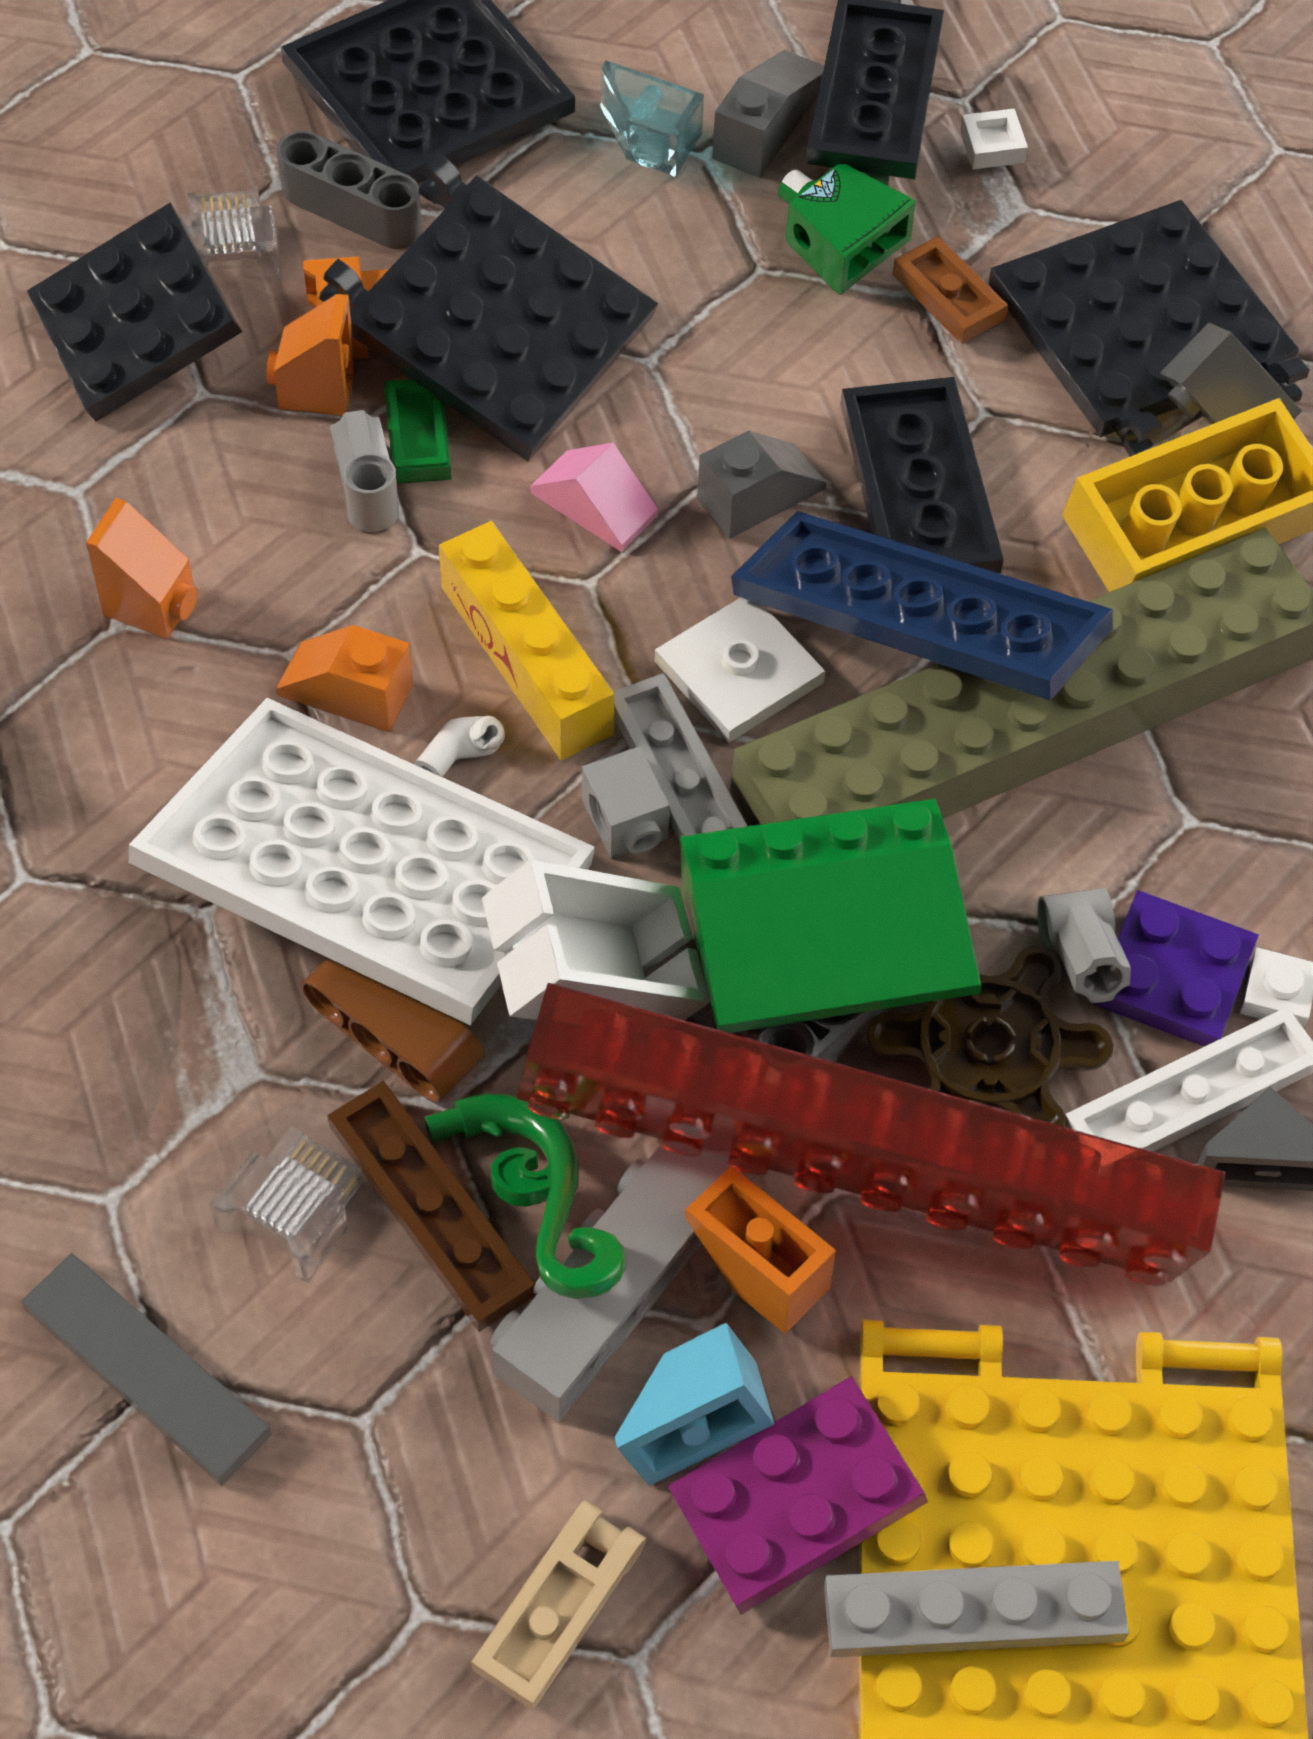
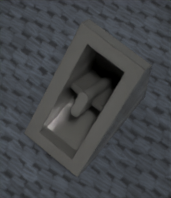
M1269 1087L1206 1143L1194 1171V1184L1313 1191V1125L1274 1089Z

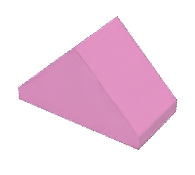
M613 442L567 450L530 486L532 495L620 552L658 516L657 506Z

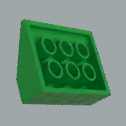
M936 798L680 836L682 891L719 1034L981 994V981L952 844Z

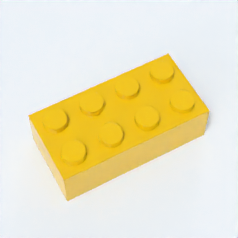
M1277 398L1077 477L1062 516L1105 587L1111 592L1262 528L1268 530L1278 545L1313 531V448L1280 398Z

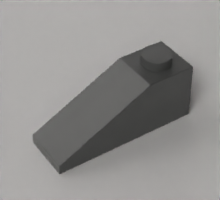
M783 50L740 76L715 111L712 159L761 178L819 94L824 65Z

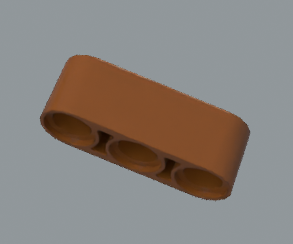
M330 958L322 962L301 982L303 994L322 1016L420 1095L433 1103H439L485 1056L484 1048L478 1038L458 1019Z

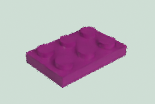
M852 1376L774 1422L775 1425L748 1437L668 1485L741 1615L928 1503L925 1492Z

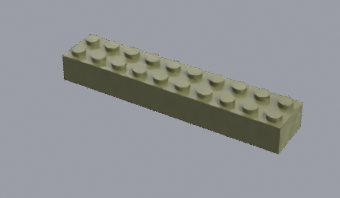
M1262 528L1090 600L1089 602L1113 609V629L1051 701L942 664H936L735 748L731 791L753 826L936 798L942 818L944 819L1313 659V590L1268 530Z

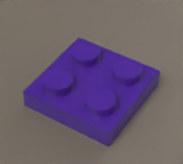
M1137 890L1118 937L1121 948L1131 967L1130 985L1122 988L1113 1000L1093 1003V1005L1205 1047L1222 1037L1259 934Z

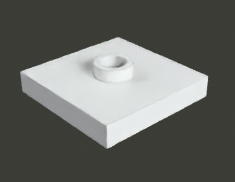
M741 597L656 648L654 662L728 743L822 685L826 672L764 605Z

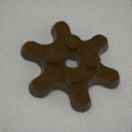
M1030 946L1024 948L1017 955L1014 964L1007 972L997 976L979 974L981 994L930 1001L923 1010L913 1014H902L893 1011L882 1012L870 1021L866 1035L868 1044L876 1055L887 1060L913 1061L923 1066L930 1074L931 1086L928 1092L919 1100L915 1111L918 1126L929 1138L944 1140L956 1135L962 1129L968 1115L978 1109L1001 1111L1012 1119L1020 1135L1026 1142L1032 1145L1043 1146L1061 1137L1066 1126V1116L1050 1092L1052 1076L1062 1070L1093 1071L1102 1067L1112 1057L1114 1044L1112 1037L1103 1027L1093 1023H1068L1059 1019L1051 1011L1048 995L1051 989L1059 982L1063 972L1062 962L1054 951L1044 946ZM980 1033L995 1034L1006 1044V1050L999 1055H995L993 1060H987V1055L979 1052L973 1046L971 1039Z

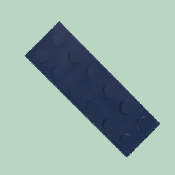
M797 511L731 576L733 594L735 596L1050 701L1113 629V609L800 511Z

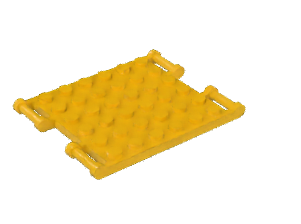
M862 1319L860 1329V1390L925 1492L928 1503L859 1544V1574L1119 1561L1129 1635L1125 1642L859 1656V1739H1308L1281 1385L1282 1345L1279 1338L1257 1337L1254 1344L1163 1340L1160 1332H1139L1136 1340L1137 1383L1002 1377L1003 1332L1001 1325L980 1324L978 1331L891 1328L884 1327L883 1320ZM883 1355L977 1359V1376L883 1372ZM1162 1368L1253 1372L1254 1388L1163 1384Z

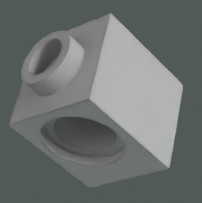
M640 746L582 766V801L611 859L629 852L632 854L644 853L654 848L660 841L668 839L670 804Z

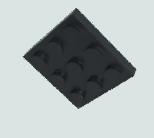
M171 202L27 290L85 410L95 422L242 333L238 322L181 216Z

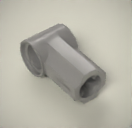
M364 410L346 412L337 423L330 425V432L344 489L347 518L350 524L358 530L379 532L392 526L399 516L396 469L389 459L380 418L372 417Z
M1105 888L1039 897L1037 920L1042 944L1044 947L1058 952L1075 993L1085 995L1090 1003L1113 1000L1122 988L1130 985L1131 967L1115 935L1114 911L1107 890Z

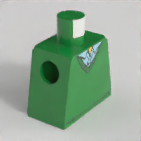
M837 164L815 182L797 169L792 170L784 177L778 188V197L789 204L785 235L788 244L839 295L843 294L911 240L916 201L847 164Z

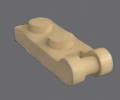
M587 1499L575 1510L471 1661L474 1672L532 1711H534L623 1576L633 1567L647 1541L646 1537L629 1526L622 1531L603 1519L605 1511ZM587 1543L606 1555L598 1568L577 1555Z

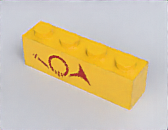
M492 520L439 544L441 588L559 759L562 761L613 736L615 693Z

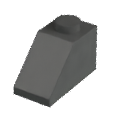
M1208 323L1160 372L1173 387L1172 391L1168 394L1169 398L1190 418H1194L1199 413L1217 423L1277 398H1280L1293 419L1302 412L1232 332Z
M749 430L699 455L697 500L729 539L826 489V481L794 443Z

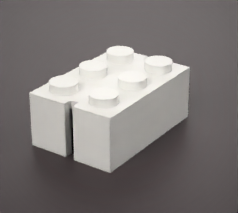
M530 859L482 897L494 951L505 953V956L497 962L510 1017L661 1037L710 1003L699 957L695 949L686 948L646 978L644 976V973L693 939L681 891L677 886Z

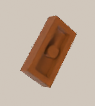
M939 236L894 259L892 275L961 344L1005 321L1008 304Z

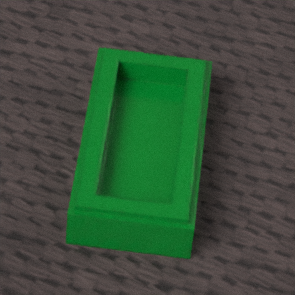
M412 379L384 381L391 461L396 469L397 484L451 480V463L444 402Z

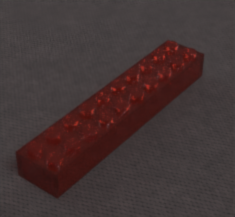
M549 982L546 986L516 1099L528 1102L529 1110L543 1117L563 1120L568 1118V1114L595 1121L594 1126L596 1129L611 1136L632 1138L636 1132L661 1139V1146L676 1154L696 1157L700 1156L702 1151L726 1156L729 1157L727 1162L729 1166L732 1165L736 1170L744 1173L765 1175L768 1173V1170L795 1177L794 1183L797 1186L812 1192L828 1194L833 1193L835 1188L861 1195L860 1202L876 1210L898 1212L901 1207L926 1213V1220L941 1228L965 1230L967 1225L993 1232L992 1238L996 1242L1009 1247L1029 1249L1034 1244L1058 1250L1059 1258L1070 1264L1083 1267H1097L1100 1265V1262L1126 1269L1125 1276L1132 1281L1154 1286L1164 1285L1166 1281L1172 1282L1211 1252L1226 1172Z

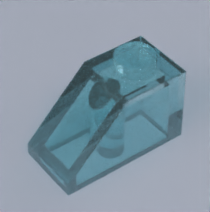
M606 60L601 67V108L626 159L676 176L702 135L704 94Z

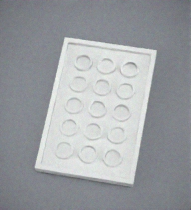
M266 698L129 844V863L471 1025L502 984L497 962L505 956L504 952L494 951L482 897L530 859L588 870L592 865L595 847Z

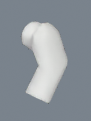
M492 716L451 719L434 737L416 760L415 765L443 777L455 760L484 757L498 750L505 739L504 726L498 719Z

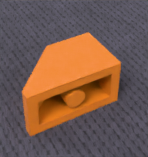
M336 294L284 327L279 350H270L266 370L268 385L276 386L279 409L343 416L344 413L348 412L356 376L349 296Z
M115 498L86 542L103 615L168 639L178 622L186 620L191 615L197 601L198 590L193 583L189 558L127 501Z
M355 625L302 641L276 688L277 696L390 732L413 687L410 643Z
M732 1165L685 1209L684 1217L733 1292L784 1334L830 1290L836 1250Z

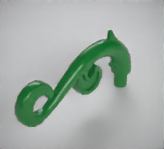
M482 1094L454 1100V1108L424 1117L426 1131L432 1143L461 1133L465 1139L486 1133L496 1137L502 1136L503 1133H510L531 1140L542 1150L548 1164L545 1169L537 1172L533 1171L538 1169L537 1151L528 1148H512L501 1152L491 1163V1184L497 1196L510 1205L527 1207L546 1202L537 1238L536 1261L540 1277L549 1290L560 1296L573 1299L594 1298L610 1291L620 1282L626 1268L625 1250L614 1235L603 1230L580 1227L573 1229L568 1236V1242L572 1249H583L594 1255L595 1258L591 1263L583 1267L568 1268L562 1266L555 1257L557 1245L579 1184V1161L575 1145L564 1125L560 1122L570 1118L571 1113L568 1109L542 1106L527 1099L507 1094Z

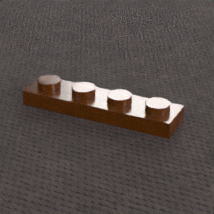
M384 1080L327 1115L328 1124L332 1132L478 1332L536 1295L533 1293L534 1281Z

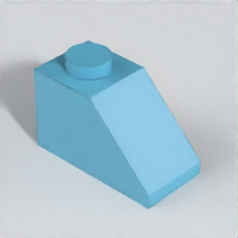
M727 1323L663 1354L615 1436L618 1450L649 1486L775 1425L757 1363Z

